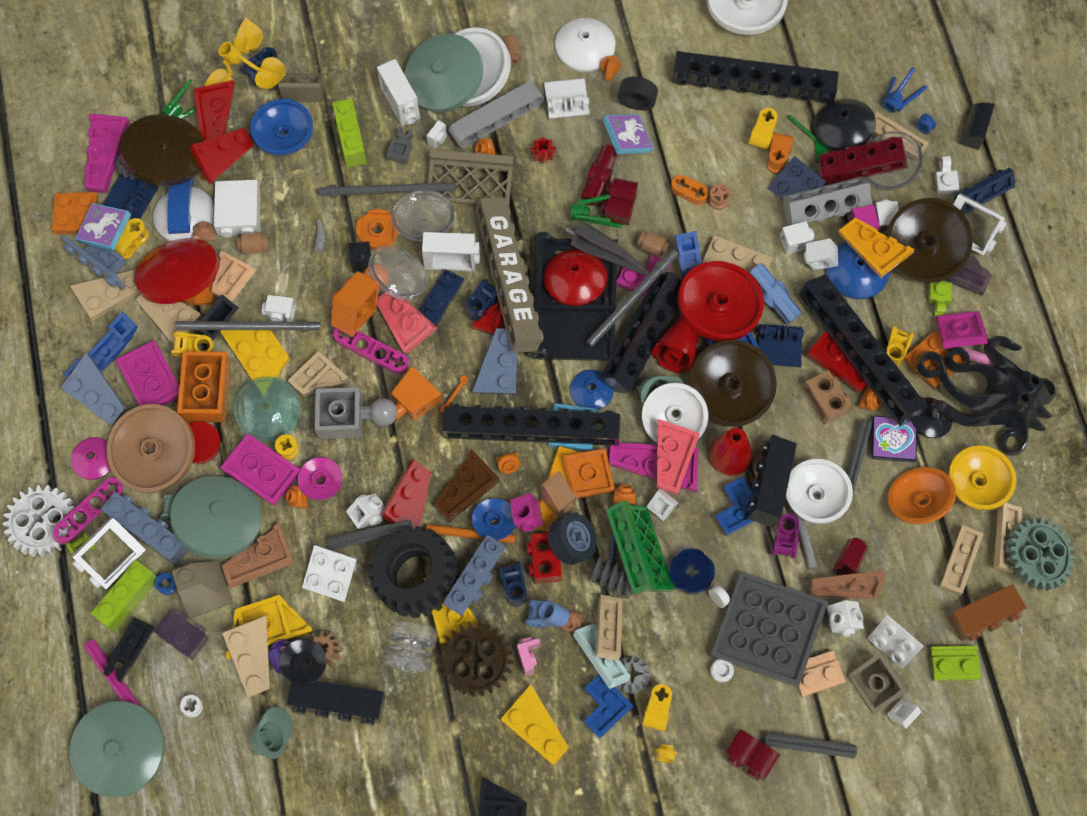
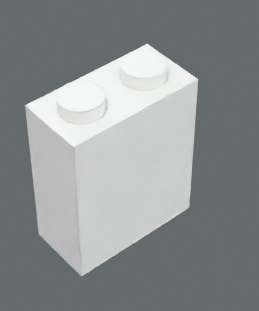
M257 180L215 181L214 228L218 236L228 238L233 235H241L242 233L260 232V187Z

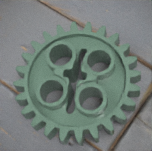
M1033 517L1014 526V531L1009 533L1011 539L1006 540V543L1011 547L1005 549V552L1011 554V557H1008L1006 561L1013 562L1010 570H1017L1015 577L1022 576V584L1029 582V588L1037 587L1038 591L1055 589L1067 582L1066 577L1072 576L1070 569L1075 568V565L1070 561L1076 559V556L1070 554V551H1073L1075 548L1068 546L1071 538H1064L1066 531L1059 532V524L1052 527V520L1044 522L1042 517L1037 520Z

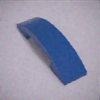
M195 177L182 184L169 186L168 234L190 233V204Z
M696 231L675 235L682 281L690 270L702 264Z
M123 311L108 326L110 331L89 352L94 363L102 372L123 351L138 328ZM78 358L64 373L67 378L81 359Z

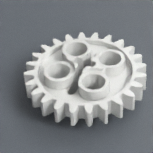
M37 485L36 491L29 487L27 495L21 491V499L13 497L15 505H7L11 512L3 515L9 520L3 522V526L9 528L4 531L6 536H10L8 542L14 544L13 547L17 551L21 549L24 555L29 552L32 557H35L37 552L41 557H44L45 551L53 555V548L55 547L61 551V545L54 541L52 532L55 526L76 508L71 506L73 501L70 498L67 499V494L65 492L60 494V490L57 487L52 491L49 485L43 491L42 487ZM45 502L43 508L36 510L39 503ZM74 514L73 518L74 521L78 520V516ZM61 515V519L57 523H52L54 517ZM25 519H29L28 524L24 527H21L22 521ZM70 523L65 530L58 529L60 531L59 537H67L68 531L72 528ZM45 532L44 538L37 540V536Z

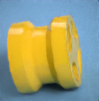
M288 434L277 438L275 442L277 453L287 461L296 458L299 454V446L296 439Z

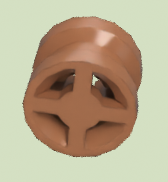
M723 184L714 185L710 190L708 199L710 206L716 210L725 209L729 204L730 189Z

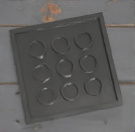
M741 572L711 657L799 688L828 601Z

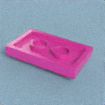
M155 340L116 359L139 406L146 404L165 406L178 399L180 386Z
M250 434L244 437L220 467L222 471L248 487L272 506L277 504L296 480L300 471L298 467Z

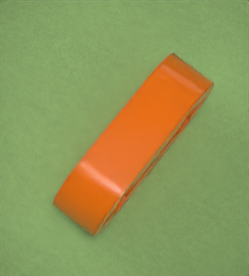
M677 175L672 180L671 191L676 196L695 205L706 203L709 191L705 185L684 175ZM684 183V186L677 188V184ZM699 192H702V196L700 195L699 198L695 196Z

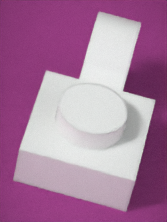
M942 156V161H939L940 172L935 174L937 194L958 193L960 190L957 171H951V157Z

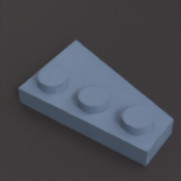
M496 329L472 393L516 395L517 353H512L506 329Z
M86 352L61 388L108 424L114 426L125 413L127 407L114 388L109 385L101 369H98L90 353Z

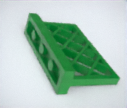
M621 501L606 509L633 594L671 592L675 590L648 508L646 506L629 505L628 501Z

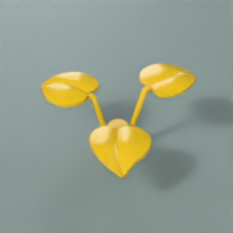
M244 18L235 37L234 45L231 42H224L218 50L219 55L224 58L223 63L226 65L227 70L222 68L215 70L207 79L205 86L233 80L231 78L233 72L229 64L236 65L243 61L256 71H259L255 76L256 85L261 89H270L283 79L286 68L279 59L274 57L265 58L261 68L242 57V54H248L249 50H256L263 40L262 30L249 19Z

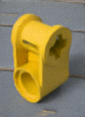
M764 108L761 110L756 125L753 128L749 145L765 150L769 149L778 117L774 109Z
M134 218L127 222L114 249L125 260L130 258L149 239V231L142 220Z
M893 325L885 351L899 367L909 349L914 332L908 333L897 329V326ZM890 354H895L898 358H894Z
M173 332L174 346L170 353L172 356L182 358L183 351H200L197 347L201 343L209 345L207 352H213V341L210 337L186 332Z
M659 684L653 688L642 726L665 732L672 699V691L667 685ZM660 691H664V696L668 698H664L663 701H659L658 696L655 694H659Z

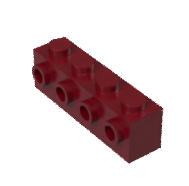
M890 137L884 141H872L862 146H850L844 150L828 151L819 155L822 178L826 181L825 186L858 177L865 178L908 168L902 137Z

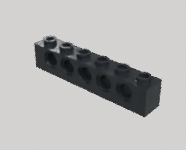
M673 272L660 274L650 285L600 376L615 392L630 393L634 388L639 375L652 354L654 345L664 333V329L678 306V292L682 281Z

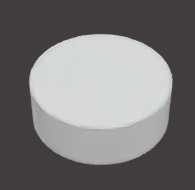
M715 585L708 591L710 598L718 607L724 608L730 603V598L722 587Z
M718 659L712 664L710 674L716 682L726 683L732 678L734 668L732 664Z

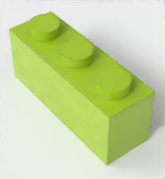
M353 99L332 102L346 167L367 164Z
M135 560L90 614L115 633L155 585L157 577L152 571Z

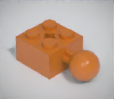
M375 263L369 265L365 269L364 274L357 271L352 278L349 277L346 280L344 287L340 291L337 290L332 297L333 307L330 313L332 316L331 325L353 337L374 314L377 308L378 291L386 288L391 279L390 272L386 266Z

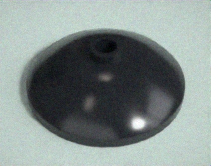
M835 100L823 106L816 114L813 123L814 134L822 145L832 150L840 151L850 146H862L873 136L876 128V118L872 109L859 100Z

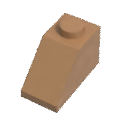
M560 471L556 472L542 484L541 499L558 518L563 513L566 515L575 508L576 496Z

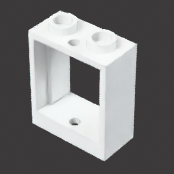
M396 59L378 66L380 89L401 127L406 124H413L416 120L420 119L417 96Z
M960 193L953 204L961 210L964 203H967L998 219L983 247L974 242L972 245V250L983 256L986 251L991 253L996 244V241L993 240L996 233L1001 234L1007 224L1004 222L1006 216Z
M423 232L422 254L425 270L475 271L476 264H480L479 242L475 241V234Z
M110 517L71 555L75 560L72 564L81 573L85 570L91 576L88 580L95 587L99 588L102 586L104 589H107L145 549L114 518ZM110 529L132 552L103 579L81 556Z

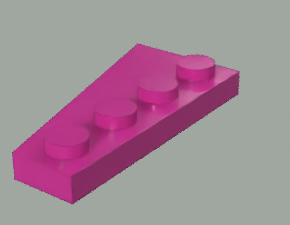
M620 443V446H610L609 465L657 480V445ZM699 448L694 449L681 488L695 493L697 492Z

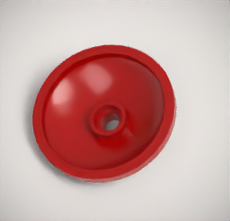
M567 250L554 256L546 265L543 274L544 286L548 294L559 303L569 306L585 305L594 301L603 293L607 284V271L605 265L598 257L589 255L581 250Z

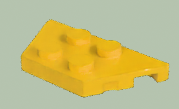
M221 330V335L263 398L266 397L269 388L274 381H277L281 370L290 361L288 354L271 330Z
M280 595L235 609L232 628L267 615L268 647L283 639L289 641L313 633L312 628ZM229 649L226 652L227 660L232 659Z

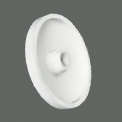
M707 0V5L714 20L723 28L737 34L754 35L768 31L779 23L785 13L788 0Z
M468 28L455 34L465 37L477 48L482 57L484 71L477 92L463 105L465 107L476 106L493 98L503 88L511 68L508 48L497 34L484 28Z

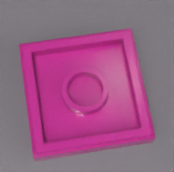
M979 311L936 316V324L943 349L987 344V335Z

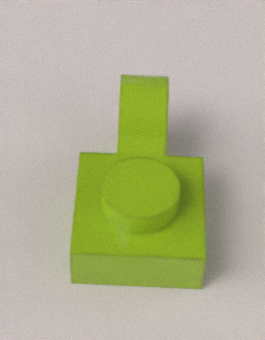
M952 282L930 283L928 303H935L934 317L943 315L946 312V305H950L952 301Z

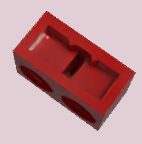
M549 533L531 534V542H527L528 556L532 555L533 563L529 564L530 577H534L535 584L562 581L561 561L552 552L548 539ZM545 543L549 546V549L547 551H539L537 546ZM542 565H548L551 567V571L549 573H542L539 568Z

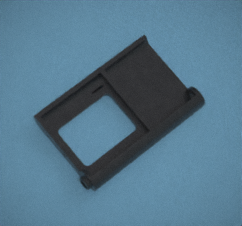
M548 232L538 233V235L534 236L531 293L534 298V311L538 313V326L543 331V342L540 343L537 351L528 352V357L537 360H609L614 352L615 324L593 347L586 341L616 310L617 264L599 258L607 271V284L603 293L593 303L580 306L555 303L544 286L543 274L545 267L557 251L580 249L571 245L572 239H555Z

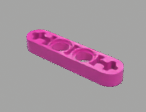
M337 328L334 329L333 336L338 345L394 374L402 375L408 371L409 361L403 353L360 331L353 337L347 334L349 338L343 337L340 339L339 333L344 334V332ZM365 340L368 342V346L365 349H358L356 347L357 342ZM384 350L387 354L383 359H377L374 356L375 352ZM402 360L404 366L400 365L396 368L395 362L399 363Z
M117 478L105 480L55 526L52 532L54 541L62 545L69 543L102 513L101 508L95 509L91 507L90 500L92 498L100 499L103 507L107 499L114 493V491L110 492L107 497L103 495L109 488L108 484L110 486L116 485L115 491L119 495L123 491V484ZM83 513L86 517V522L83 524L76 523L73 518L74 514ZM70 523L72 528L68 531L67 537H59L60 531L58 529L63 531Z

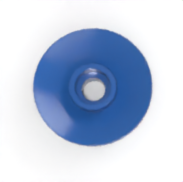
M585 370L575 376L571 383L570 394L577 406L600 410L610 403L613 397V389L600 378L601 371ZM595 385L596 389L590 390L588 386Z
M487 499L477 505L472 514L473 528L482 538L488 535L495 540H502L508 537L516 526L513 523L511 505L502 499ZM497 520L499 523L492 525L491 521Z

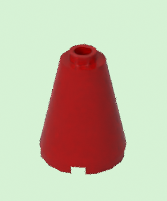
M681 316L654 345L652 356L653 358L656 356L659 360L658 364L670 372L681 373L682 370L689 372L694 364L699 334L692 330Z
M731 428L717 437L709 449V461L712 467L726 476H737L744 473L753 459V451L747 434L740 428Z

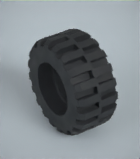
M408 526L403 527L402 532L395 530L391 532L392 536L387 539L385 537L381 540L383 544L380 548L376 547L373 551L375 558L370 559L369 566L372 570L368 571L369 579L372 581L370 584L372 590L391 611L397 612L400 616L407 617L409 614L412 618H419L421 613L425 617L432 615V610L436 609L439 611L443 608L441 604L455 585V580H458L460 577V571L457 569L459 567L458 559L441 535H437L431 529L425 530L422 526H416L415 530ZM420 555L431 557L432 570L426 581L411 589H402L397 586L398 571L408 559Z

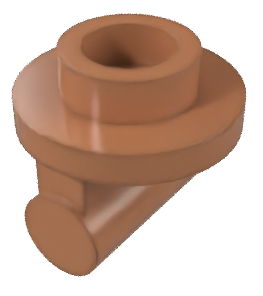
M206 221L196 223L192 238L214 241L215 228Z
M568 610L569 619L561 628L565 631L574 632L580 628L584 614Z

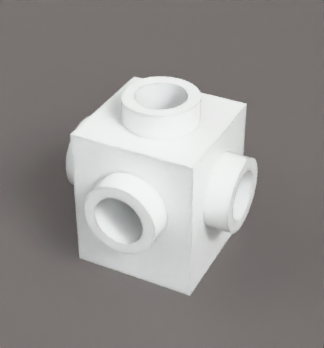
M376 493L367 496L363 494L355 499L346 512L358 529L367 526L375 527L383 520L380 513L384 505Z
M844 600L827 606L829 626L832 633L842 634V637H849L855 635V631L864 629L863 615L860 611L859 602Z

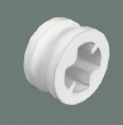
M188 695L180 702V709L186 716L194 718L202 712L203 704L197 696ZM189 701H192L193 703L197 701V704L194 706V711H191L190 709L186 711V708L189 707Z

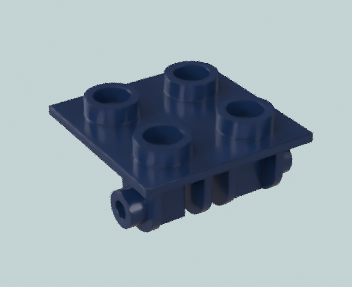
M794 156L768 189L783 201V196L822 187L826 181Z
M120 174L102 205L127 210L131 214L130 218L141 219L159 186L146 183L138 178L131 179L130 176L125 178L123 174Z
M759 324V349L769 358L773 366L801 368L804 329L795 326Z

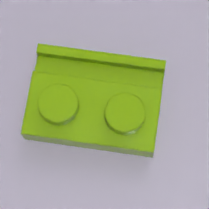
M932 646L930 652L933 681H979L981 674L979 656L977 654L978 646Z

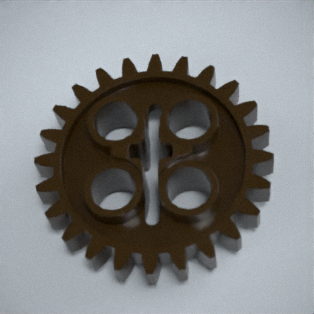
M480 621L476 628H473L471 622L468 624V629L460 625V633L452 630L454 638H445L449 645H441V648L446 651L445 654L439 655V658L445 659V662L439 665V667L446 668L442 676H450L447 684L455 682V691L462 687V695L471 690L472 697L475 696L476 691H479L483 697L485 689L492 694V686L495 685L500 689L501 686L498 681H507L504 673L512 672L507 668V664L514 663V661L507 659V656L513 654V651H506L510 642L503 643L502 640L505 634L498 637L496 635L498 628L491 632L489 630V623L485 628L481 627ZM479 638V657L483 658V661L478 663L477 679L473 680L474 662L470 660V657L474 656L475 641ZM469 640L472 643V650L469 653L460 651L459 644L461 641ZM486 642H492L495 645V652L491 655H486L482 651V646ZM461 663L468 664L470 667V673L467 676H461L457 672V667ZM484 665H489L493 668L494 672L490 678H484L480 674V669Z

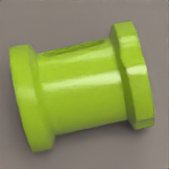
M85 531L83 536L72 543H67L66 546L71 554L78 550L77 547L84 544L90 536ZM93 544L87 551H89L90 549L95 550V544Z

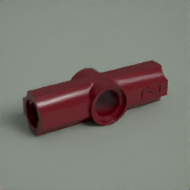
M609 144L602 145L595 164L592 163L589 169L587 183L580 199L586 200L602 196L604 188L610 182L612 169L619 155L616 153L614 146ZM598 201V202H594V203H589V204H586V205H589V206H594V205H595V206H597V204L599 203V201Z

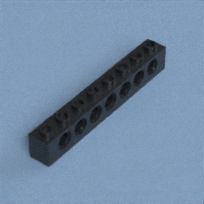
M677 51L672 83L695 85L701 88H718L723 91L734 90L740 93H757L762 96L773 95L780 98H796L802 101L812 100L826 104L835 100L839 72Z
M826 274L807 281L801 289L799 296L899 427L918 419L928 407Z
M452 404L450 407L444 406L442 433L445 439L620 446L621 416L615 411L607 410L603 413H595L592 410L572 412L570 409L551 411L548 408L529 410L526 407L507 409L503 406H495L494 408H485L481 405L463 407L459 404ZM466 418L472 419L469 424L461 423ZM487 419L494 420L491 425L483 424ZM508 420L515 421V424L512 426L505 425ZM530 421L537 422V425L534 427L526 426ZM552 422H558L559 426L556 428H550L549 424ZM573 423L581 424V427L578 429H572L570 426ZM595 424L603 425V428L600 430H595L592 427Z

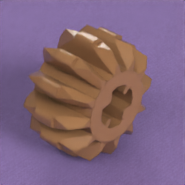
M324 630L320 631V637L312 633L313 642L327 650L325 653L326 664L329 663L331 667H334L335 664L332 660L340 661L341 657L337 653L343 651L342 646H337L341 642L340 639L334 638L333 632H329L326 636Z

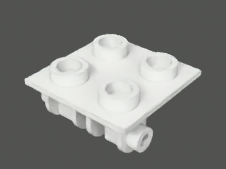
M584 78L544 82L549 119L590 115L589 97H587Z
M314 545L302 588L345 602L353 572H356L358 567L357 559Z
M889 615L883 619L867 638L901 669L924 647Z

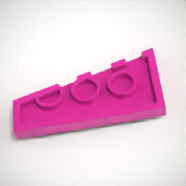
M90 114L91 127L88 130L90 142L87 147V155L89 157L86 164L85 188L90 192L107 193L116 167V160H118L117 156L120 154L121 138L129 126L130 120L127 117Z

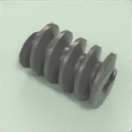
M601 555L592 573V583H596L600 579L601 587L609 583V591L617 587V595L625 591V598L628 599L633 592L625 568L619 571V563L617 562L611 567V559L609 558L602 563Z

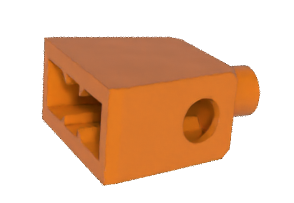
M413 366L391 393L397 407V421L405 413L412 420H416L443 401L442 394Z

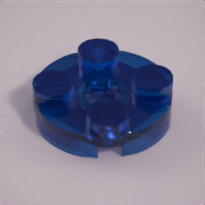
M685 549L672 560L669 576L677 591L696 595L710 587L715 576V567L713 561L701 550ZM690 566H693L694 570H698V574H695L694 577L686 574Z

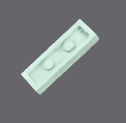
M594 623L575 630L574 638L609 689L629 681L630 674L620 660L596 657L597 627Z

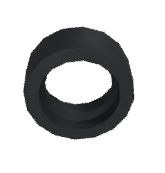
M635 76L626 77L621 81L617 97L622 105L630 109L639 111L650 110L656 103L658 88L648 79Z

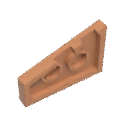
M279 522L265 536L261 535L257 538L256 543L222 565L230 589L294 564Z
M885 570L814 578L809 587V595L824 598L878 599L885 581Z

